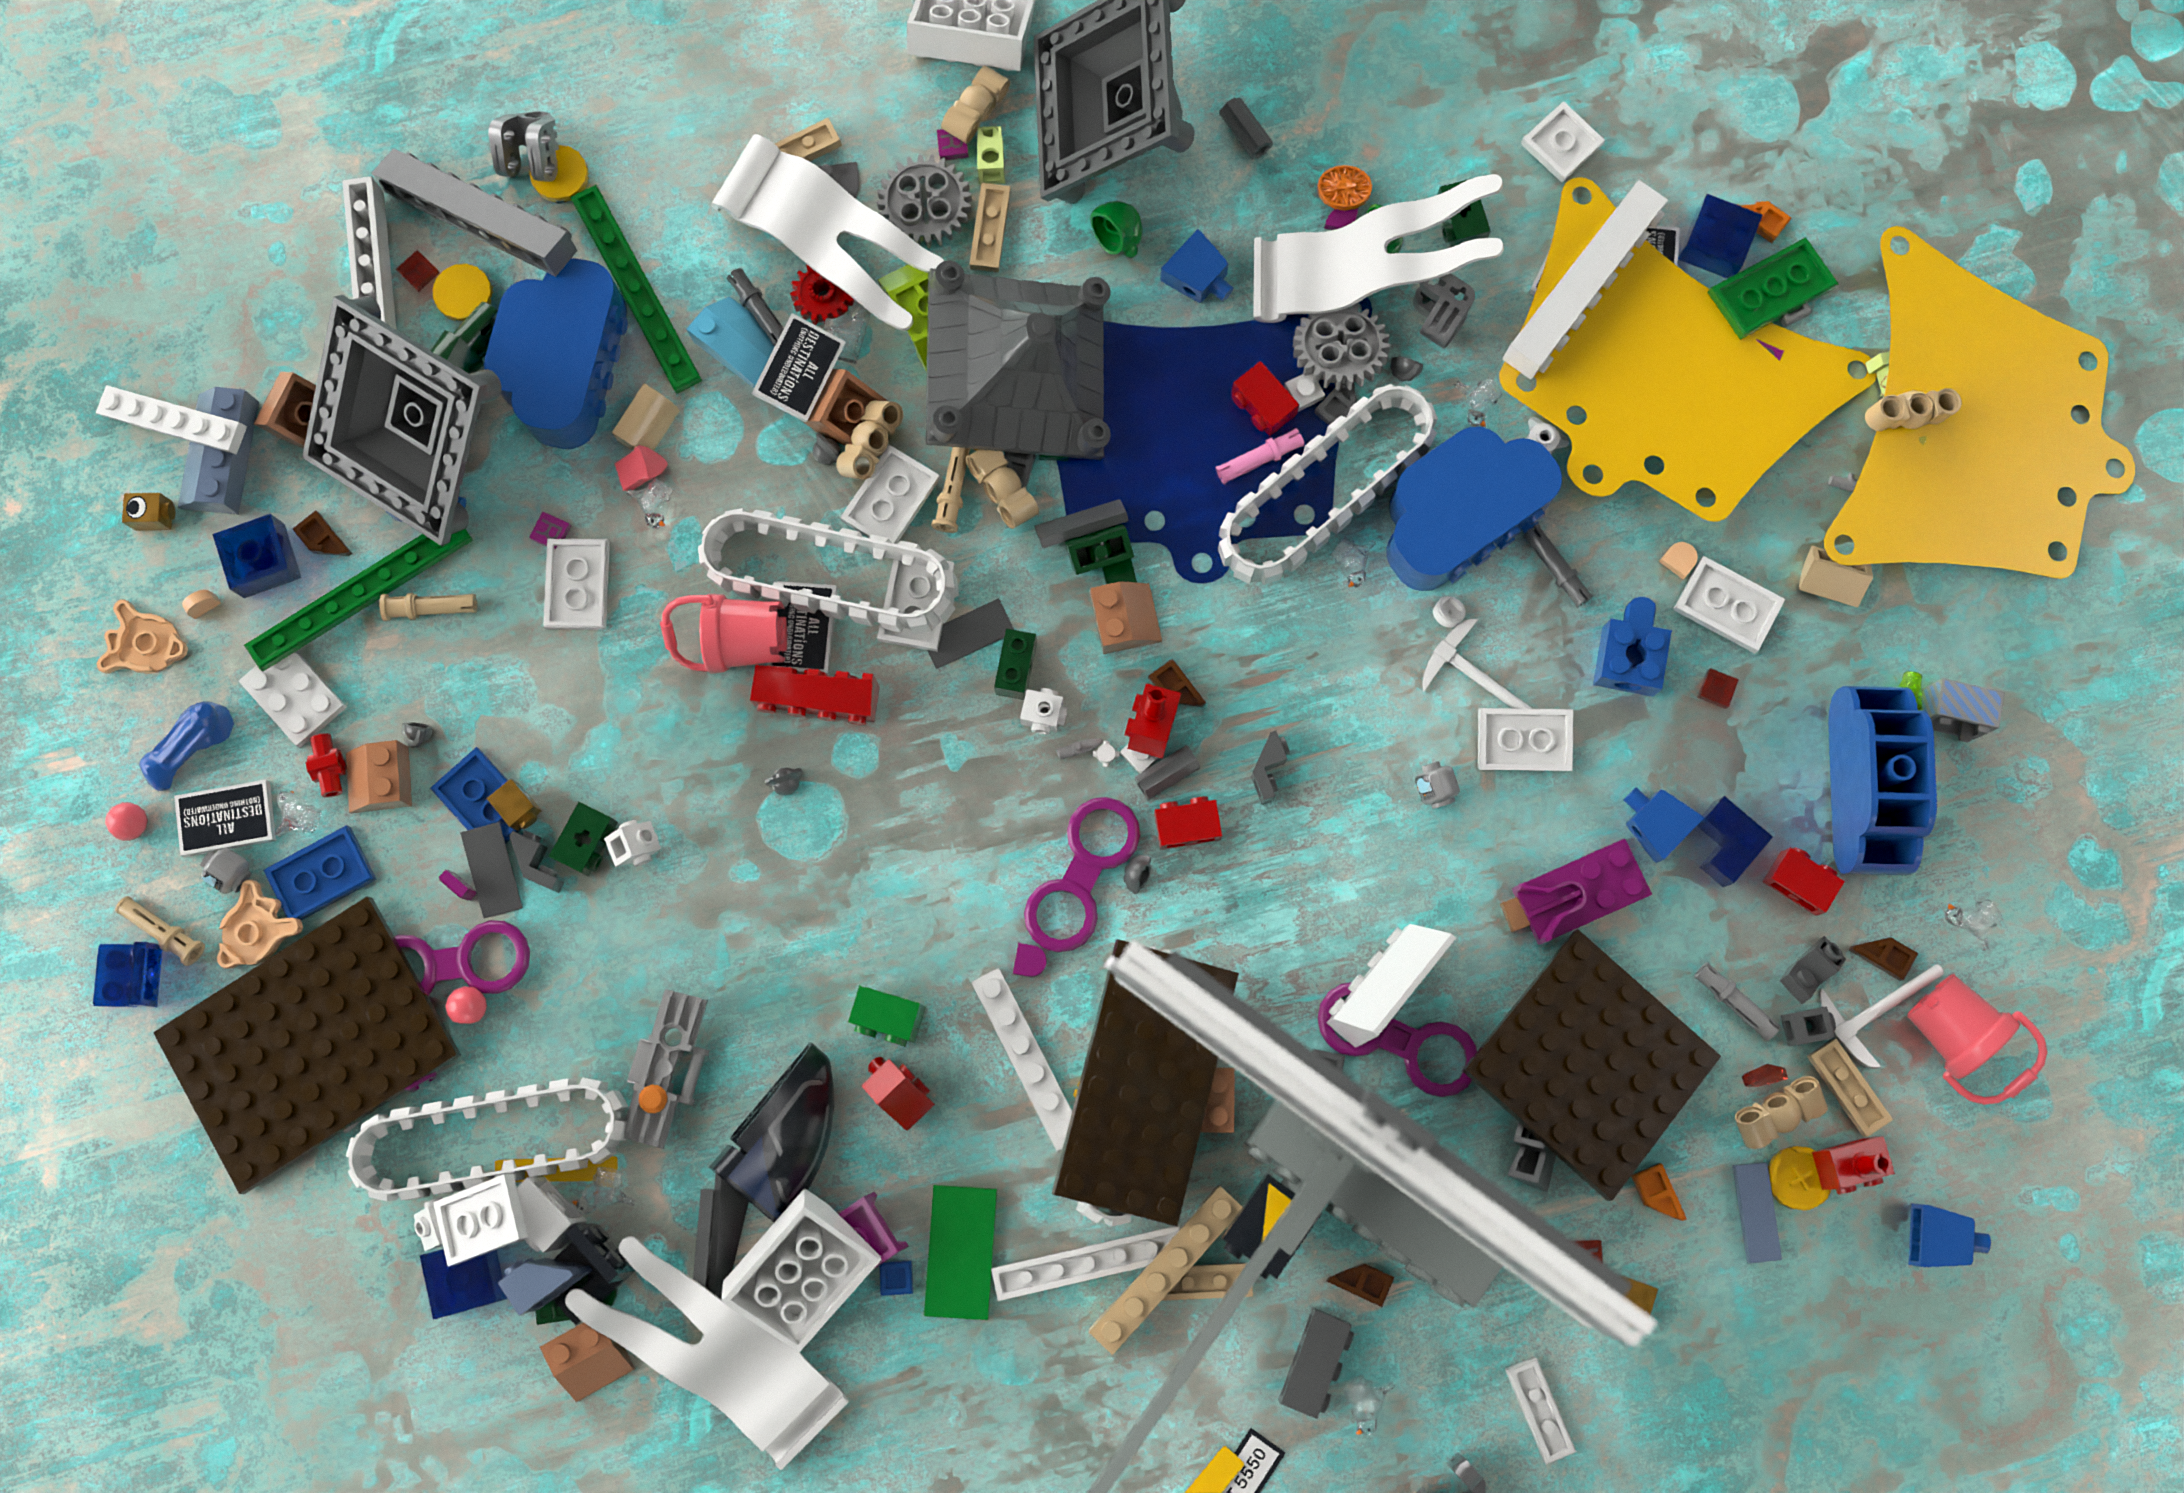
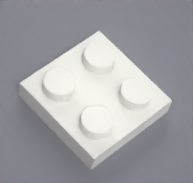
M1563 101L1522 139L1521 145L1563 183L1603 146L1605 139Z

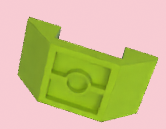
M906 265L877 279L881 289L895 303L911 314L913 325L906 331L927 373L928 273Z

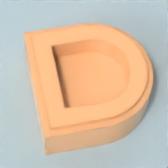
M1677 542L1666 551L1659 562L1681 579H1684L1696 565L1698 555L1691 544Z
M199 590L188 595L184 599L182 606L190 617L197 619L221 604V602L213 592Z

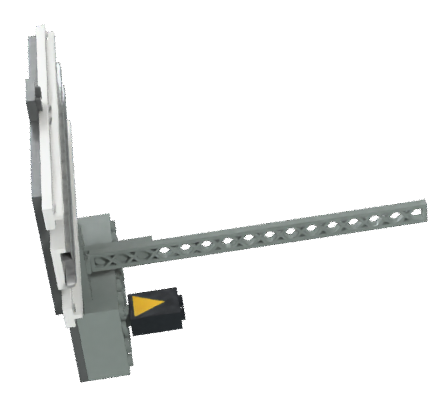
M1132 940L1119 960L1111 955L1104 966L1115 974V980L1121 986H1124L1128 991H1132V994H1135L1136 997L1139 996V999H1142L1143 1002L1149 1004L1150 1007L1160 1012L1165 1018L1171 1020L1172 1023H1175V1026L1182 1028L1183 1031H1186V1034L1193 1036V1039H1197V1042L1204 1044V1047H1207L1211 1052H1215V1055H1218L1222 1060H1226V1063H1229L1230 1066H1233L1241 1074H1244L1252 1082L1266 1090V1093L1269 1092L1270 1095L1276 1098L1247 1138L1245 1144L1250 1147L1247 1153L1260 1163L1269 1165L1272 1163L1276 1167L1273 1172L1282 1178L1283 1181L1280 1183L1266 1173L1221 1238L1227 1242L1223 1248L1238 1259L1245 1255L1250 1259L1087 1493H1108L1259 1276H1262L1264 1279H1267L1269 1275L1275 1279L1279 1277L1322 1215L1321 1212L1326 1205L1328 1206L1325 1211L1340 1222H1345L1351 1226L1354 1224L1351 1229L1366 1241L1377 1244L1379 1251L1390 1259L1404 1264L1406 1271L1417 1279L1429 1285L1431 1284L1433 1291L1462 1308L1465 1303L1473 1307L1477 1305L1504 1265L1505 1268L1515 1273L1516 1276H1519L1528 1285L1534 1287L1543 1296L1549 1298L1550 1301H1553L1562 1310L1572 1315L1581 1324L1590 1328L1593 1327L1601 1334L1609 1335L1613 1339L1621 1341L1629 1348L1632 1345L1637 1346L1643 1335L1649 1336L1657 1322L1623 1298L1632 1285L1629 1281L1437 1142L1439 1138L1376 1092L1365 1090L1175 950L1166 962H1163L1135 940Z

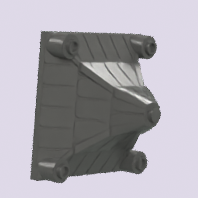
M1097 0L1033 36L1041 199L1051 201L1057 198L1067 203L1075 204L1083 197L1085 182L1091 178H1095L1161 145L1179 153L1185 152L1192 145L1195 134L1194 127L1182 120L1183 111L1173 80L1170 12L1178 11L1186 0Z
M951 260L941 262L936 269L931 268L928 273L926 445L1102 460L1104 457V447L1111 437L1108 425L1103 422L1104 305L1111 294L1108 283L1099 277H1090L1082 286L965 274L961 265Z
M344 295L334 296L302 458L442 546L450 542L452 534L466 529L469 524L468 512L464 506L457 502L460 485H462L465 465L468 460L471 440H473L476 419L479 415L481 404L495 400L500 396L502 387L500 379L493 371L488 369L469 374L459 367L452 365L451 362L441 356L434 354L418 342L411 340L410 337L397 329H393L381 320L380 307L372 297L363 296L349 299Z

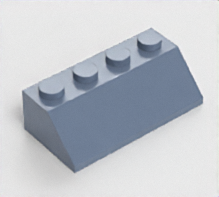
M213 387L198 395L197 411L246 425L247 428L237 454L190 441L178 502L179 509L239 515L255 427L254 422L259 401L245 389Z

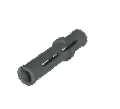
M742 268L733 270L730 273L731 275L727 276L728 282H730L740 296V303L743 307L746 306L775 347L784 328L765 303L761 290L758 287H754L744 273V270Z
M1538 524L1534 526V530L1532 528L1523 535L1524 539L1528 541L1556 578L1555 584L1558 588L1562 587L1576 608L1581 607L1582 603L1585 604L1592 599L1593 595L1589 593L1577 577L1579 574L1575 568L1571 569L1543 532L1541 526Z

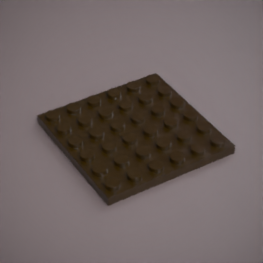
M1577 929L1571 933L1462 1069V1072L1606 1201H1613L1720 1059L1721 1055Z

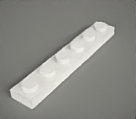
M107 385L96 410L97 414L110 419L233 454H237L247 428L246 425L233 420Z
M997 968L971 983L1056 1151H1059L1064 1146L1072 1110L1002 972Z
M1179 1225L1178 1227L1171 1226L994 1267L991 1270L997 1299L1001 1301L1147 1267L1179 1231L1180 1227Z

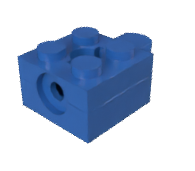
M1647 597L1632 599L1625 607L1623 621L1611 618L1602 627L1593 685L1651 697L1662 690L1672 630L1653 627L1656 605L1651 599Z

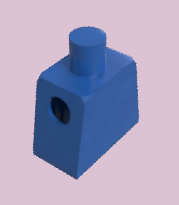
M1199 229L1189 237L1161 268L1160 280L1164 284L1198 303L1203 302L1210 293L1224 302L1234 289L1224 280L1228 272L1229 264L1227 260Z
M1635 787L1623 799L1636 812L1626 822V825L1655 863L1663 861L1704 819L1701 814L1662 789L1648 798Z
M1911 1203L1908 1265L1918 1267L1972 1265L1974 1252L1989 1253L1991 1238L1989 1234L1975 1232V1221L1973 1218L1931 1205Z

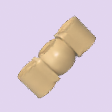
M984 65L972 80V86H968L961 94L959 100H956L955 104L948 109L942 120L941 129L961 141L969 143L976 134L978 127H980V123L987 120L993 108H996L997 103H1000L1007 94L1011 83L1010 80Z
M1944 388L1938 392L1931 390L1926 394L1922 391L1911 390L1897 396L1887 395L1866 411L1865 420L1867 425L1875 431H1883L1887 428L1896 429L1899 426L1916 429L1929 423L1936 425L1958 412L1961 408L1962 400L1960 395L1951 388Z
M879 400L869 402L865 409V415L861 417L863 422L858 424L853 430L851 436L852 445L846 444L845 451L838 456L837 470L841 476L868 479L873 475L875 465L879 462L877 457L881 456L887 449L889 443L888 435H894L895 428L902 423L903 410L898 403Z
M979 449L966 457V463L970 472L978 479L979 484L983 483L988 498L993 503L999 504L996 509L1000 512L1003 521L1009 528L1014 529L1039 514V508L1033 496L1027 492L1026 487L1021 488V481L1016 472L1006 467L1008 461L1005 459L1002 451Z
M1811 1076L1800 1077L1794 1080L1790 1086L1784 1087L1785 1092H1776L1767 1096L1762 1106L1756 1102L1752 1106L1740 1109L1735 1114V1121L1745 1146L1750 1149L1763 1148L1770 1144L1773 1139L1779 1138L1778 1133H1788L1796 1129L1801 1119L1807 1123L1810 1119H1816L1824 1115L1828 1110V1106L1819 1081Z

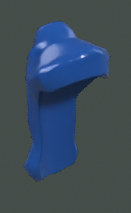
M203 701L191 705L182 712L169 733L152 751L146 753L139 762V767L147 783L157 791L169 789L172 786L173 777L177 770L196 751L207 749L228 739L232 732L234 721L227 707L214 702Z

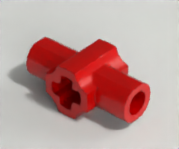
M322 733L314 735L310 738L313 755L307 756V761L305 762L307 772L313 782H319L322 797L329 798L341 795L343 791L340 776L346 775L347 769L345 758L341 750L338 748L334 749L331 734Z

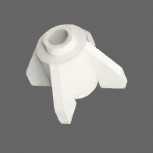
M1537 417L1529 419L1530 433L1526 439L1542 444L1551 455L1555 449L1568 446V437L1559 433L1554 426L1542 422Z

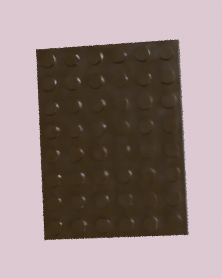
M366 896L153 1032L239 1194H246L405 1092V1088L433 1074L461 1056L376 903L369 896Z

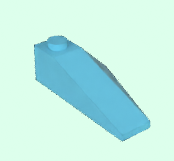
M730 296L706 306L686 329L693 343L753 388L774 349V345L752 313Z

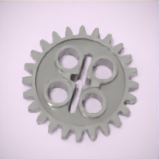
M919 154L918 162L915 163L910 157H907L908 165L905 167L897 162L898 171L888 170L890 180L882 179L881 184L884 189L877 191L878 197L881 199L877 201L878 210H881L879 214L898 227L917 244L920 245L921 241H925L927 248L931 247L932 240H936L941 246L942 237L944 236L952 241L951 231L954 230L961 233L962 229L959 222L968 223V216L965 213H971L972 211L971 204L969 203L972 201L971 192H968L970 190L969 182L964 181V173H956V165L954 163L946 168L945 158H942L939 163H935L934 155L932 154L928 161H924L923 156ZM921 178L926 179L925 186L929 214V224L927 225L924 224V214L922 209V193L920 186ZM937 183L944 185L941 189L931 188ZM907 186L915 187L911 192L903 191ZM940 210L947 212L941 217L934 215V213ZM910 213L917 214V217L914 219L905 218Z
M1355 304L1352 309L1345 308L1335 312L1309 314L1308 319L1302 317L1301 324L1296 327L1293 338V357L1298 358L1297 367H1304V376L1313 373V383L1323 379L1324 388H1327L1331 382L1335 383L1336 390L1340 389L1341 384H1346L1347 388L1351 390L1353 382L1363 387L1364 379L1366 378L1372 382L1375 373L1381 374L1383 365L1387 363L1390 344H1388L1389 334L1384 333L1385 324L1377 325L1379 318L1377 315L1369 318L1368 308L1362 313L1358 312V304Z

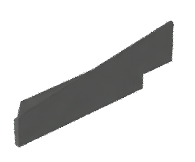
M1518 1123L1513 1142L1519 1145L1520 1148L1509 1169L1508 1176L1547 1192L1556 1155L1522 1124Z
M715 1174V1189H701L693 1280L722 1300L723 1281L733 1270L749 1201Z

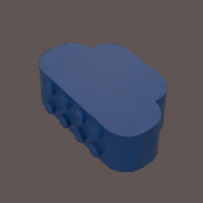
M571 258L556 277L546 273L543 281L525 279L511 285L501 298L485 355L484 369L493 371L500 379L502 386L500 395L513 408L516 416L533 437L540 443L550 447L575 449L586 444L595 434L599 419L605 415L606 392L613 385L614 377L612 370L614 362L617 363L620 358L621 347L619 343L621 335H625L628 328V319L626 318L627 305L610 273L602 265L593 261Z
M1469 427L1459 431L1408 466L1401 474L1389 502L1390 516L1396 525L1386 549L1390 567L1406 586L1418 591L1435 590L1449 580L1452 584L1459 581L1467 574L1466 570L1472 564L1476 567L1482 565L1491 557L1490 554L1497 547L1500 550L1505 549L1515 541L1514 537L1521 530L1526 533L1540 523L1538 520L1546 514V509L1561 487L1562 474L1558 463L1542 444L1531 439H1515L1505 444L1495 432L1484 427Z
M1842 686L1833 694L1828 717L1833 853L1837 869L1842 874L1911 875L1920 866L1924 838L1931 833L1937 814L1935 747L1931 718L1926 711L1917 709L1915 695L1908 687Z

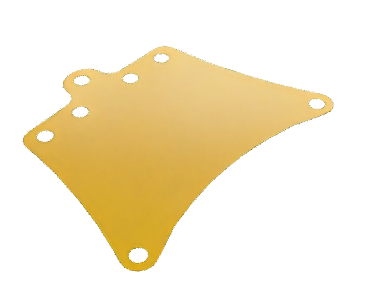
M1576 177L1564 184L1547 260L1521 330L1616 210V207L1592 180ZM1575 188H1587L1592 194L1591 201L1588 204L1577 203L1572 197V192ZM1645 240L1640 248L1634 246L1631 249L1634 256L1626 267L1622 269L1618 266L1615 270L1619 275L1607 290L1602 287L1599 291L1603 296L1593 310L1585 309L1583 314L1587 317L1576 331L1572 328L1568 331L1567 335L1570 336V339L1560 352L1557 350L1552 352L1550 356L1554 360L1544 373L1538 371L1535 374L1536 387L1532 391H1523L1517 386L1516 379L1521 372L1504 362L1500 370L1499 381L1507 393L1562 429L1569 436L1572 442V451L1568 459L1567 471L1572 482L1582 491L1593 496L1604 497L1613 494L1628 481H1640L1707 521L1718 522L1724 520L1733 511L1757 480L1801 437L1826 416L1870 387L1876 381L1877 375L1876 373L1869 374L1867 370L1864 378L1855 379L1848 373L1847 367L1851 361H1860L1866 366L1865 363L1871 360L1867 354L1813 340L1773 323L1740 340L1707 293L1709 288L1689 276ZM1756 339L1783 350L1780 361ZM1571 406L1582 407L1587 415L1586 421L1580 425L1571 423L1566 415L1567 410ZM1651 455L1661 458L1664 463V470L1658 475L1650 474L1644 467L1645 459ZM1596 465L1602 470L1603 478L1599 483L1591 484L1584 479L1583 469L1586 466ZM1708 488L1714 492L1716 501L1712 506L1703 507L1697 502L1696 492L1699 489Z
M1901 226L1888 228L1883 232L1880 239V248L1890 296L1891 338L1885 396H1897L1911 390L1922 391L1926 394L1931 390L1938 392L1944 388H1951L1960 395L1962 405L1958 412L1936 425L1929 423L1916 429L1899 426L1896 429L1887 428L1883 431H1876L1869 455L1856 486L1824 537V548L1827 555L1834 562L1847 566L1900 562L1947 563L2003 568L2057 579L2069 577L2077 565L2089 500L2099 493L2121 494L2127 491L2135 476V463L2132 454L2127 447L2109 438L2101 425L2109 361L2106 346L2094 336L2052 319L1996 289L1954 263L1907 228ZM1896 236L1905 238L1909 243V251L1904 255L1894 253L1890 246L1892 238ZM2082 352H2090L2096 357L2097 366L2094 370L2088 371L2080 366L2079 356ZM2075 405L2086 407L2090 415L2088 422L2085 424L2076 423L2071 417L2072 407ZM2110 459H2118L2123 463L2125 472L2122 477L2113 478L2107 473L2106 463ZM2062 487L2071 488L2076 494V503L2070 507L2062 505L2057 496L2059 489ZM1839 535H1847L1853 540L1854 550L1852 553L1843 555L1836 550L1834 541ZM2052 542H2061L2066 547L2067 556L2063 561H2055L2049 556L2048 547Z

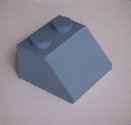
M529 1258L524 1262L520 1260L504 1271L507 1276L500 1280L498 1284L520 1316L541 1309L593 1270L589 1265L550 1258L538 1260Z

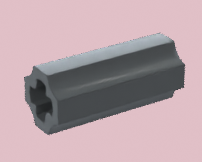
M1234 97L1220 109L1219 115L1251 159L1260 158L1273 146V141L1241 97Z
M1185 745L1135 776V781L1146 799L1150 800L1200 769V764L1191 749Z

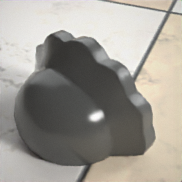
M1399 356L1392 357L1390 368L1393 376L1403 382L1406 380L1411 381L1414 377H1417L1423 370V364Z
M817 433L816 443L813 446L814 458L823 465L837 462L838 456L841 453L838 443L832 438L823 437L820 433Z
M416 722L402 723L404 741L411 748H418L423 741L428 740L432 736L433 729L430 725Z
M780 768L771 777L765 779V785L771 786L779 795H790L798 789L799 778L803 771L801 768Z
M1139 855L1132 858L1125 867L1123 880L1126 883L1127 889L1134 894L1139 893L1150 876L1151 857Z

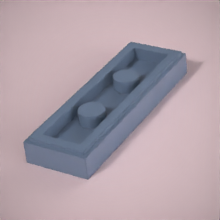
M1767 1162L1732 1165L1747 1263L1782 1260Z

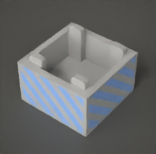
M1942 678L1919 691L1917 709L1928 713L1932 721L1933 731L1958 736L1959 741L1968 743L1971 739L1974 740L2000 727L2005 692Z

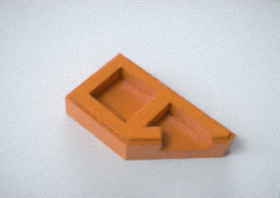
M1769 201L1742 206L1735 204L1728 211L1729 214L1737 219L1738 217L1732 211L1739 210L1743 212L1745 216L1741 215L1740 212H1735L1742 219L1741 222L1770 243L1774 242L1792 219Z
M1662 1163L1632 1174L1631 1178L1644 1206L1680 1221L1687 1219Z

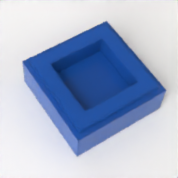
M912 1260L884 1262L879 1265L880 1296L914 1293Z

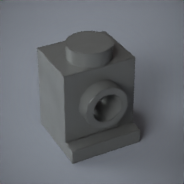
M1827 1006L1780 1015L1788 1046L1835 1038L1836 1023L1832 1013L1828 1012ZM1805 1021H1809L1812 1025L1810 1032H1807Z

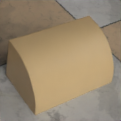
M643 384L612 431V434L620 444L633 451L638 445L654 451L680 410L661 393Z
M1812 545L1803 565L1799 590L1858 608L1873 579L1871 564L1840 565L1827 555L1825 549Z

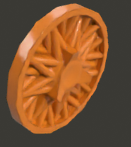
M1334 166L1320 176L1317 191L1320 199L1326 205L1338 210H1352L1364 205L1368 201L1372 192V183L1370 177L1363 170L1355 166Z

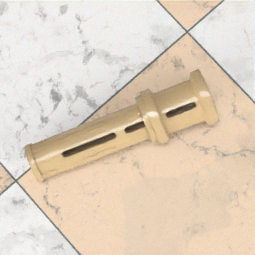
M952 447L943 493L939 494L936 500L938 504L936 519L932 520L931 527L938 531L946 533H956L958 531L956 521L959 509L963 507L960 495L967 466L966 457L969 455L970 448Z
M407 593L406 596L389 597L388 594H382L380 596L379 608L383 621H390L391 618L408 617L409 620H416L420 615L476 613L477 600H474L476 599L474 593L418 597L414 593Z
M130 896L122 898L116 905V913L122 915L159 941L160 948L165 952L170 951L178 956L183 965L190 966L194 964L204 952L205 944L200 940L194 941L185 935L184 929L180 926L171 927L135 902Z

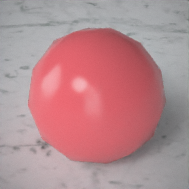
M122 802L113 806L106 814L105 820L108 831L115 838L122 841H131L140 837L146 830L148 823L145 811L139 805L131 802Z
M463 986L455 989L449 995L445 1007L447 1015L452 1022L471 1024L479 1022L485 1015L487 1002L485 996L477 988Z

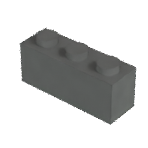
M1312 1307L1278 1398L1280 1404L1318 1419L1320 1412H1326L1331 1399V1394L1327 1393L1331 1381L1336 1382L1342 1370L1343 1363L1339 1362L1343 1349L1348 1351L1354 1337V1332L1350 1331L1352 1324Z

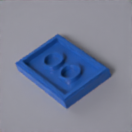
M475 747L430 788L467 830L499 822L505 844L510 840L509 836L512 831L519 832L509 827L486 799L505 784L508 779L478 747Z
M348 825L263 870L277 899L281 902V908L286 918H298L300 920L311 916L377 880L351 827Z

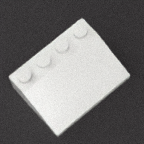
M915 0L907 21V54L917 55L921 58L945 59L948 62L971 63L980 67L984 65L997 67L1006 71H1020L1025 57L1036 0Z
M1409 924L1402 930L1397 927L1386 940L1390 944L1383 953L1377 951L1367 963L1371 969L1364 977L1359 974L1349 985L1348 989L1351 993L1345 1001L1339 998L1331 1007L1329 1013L1332 1017L1328 1020L1327 1024L1355 1048L1377 1037L1454 942L1456 937L1451 933Z
M804 1188L723 1281L721 1302L800 1353L881 1261V1256L830 1205Z

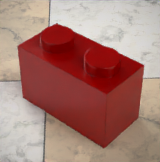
M1261 361L1233 382L1231 392L1233 394V401L1240 409L1243 410L1245 408L1252 416L1251 420L1258 430H1265L1269 436L1297 415L1300 404Z
M1208 796L1190 799V804L1179 806L1177 801L1160 804V809H1155L1154 811L1160 850L1219 841L1222 838L1216 800L1209 801Z
M1790 847L1782 850L1762 882L1815 916L1826 913L1845 881L1837 877L1838 873L1833 868L1824 864L1818 865L1810 860L1811 856L1800 848Z

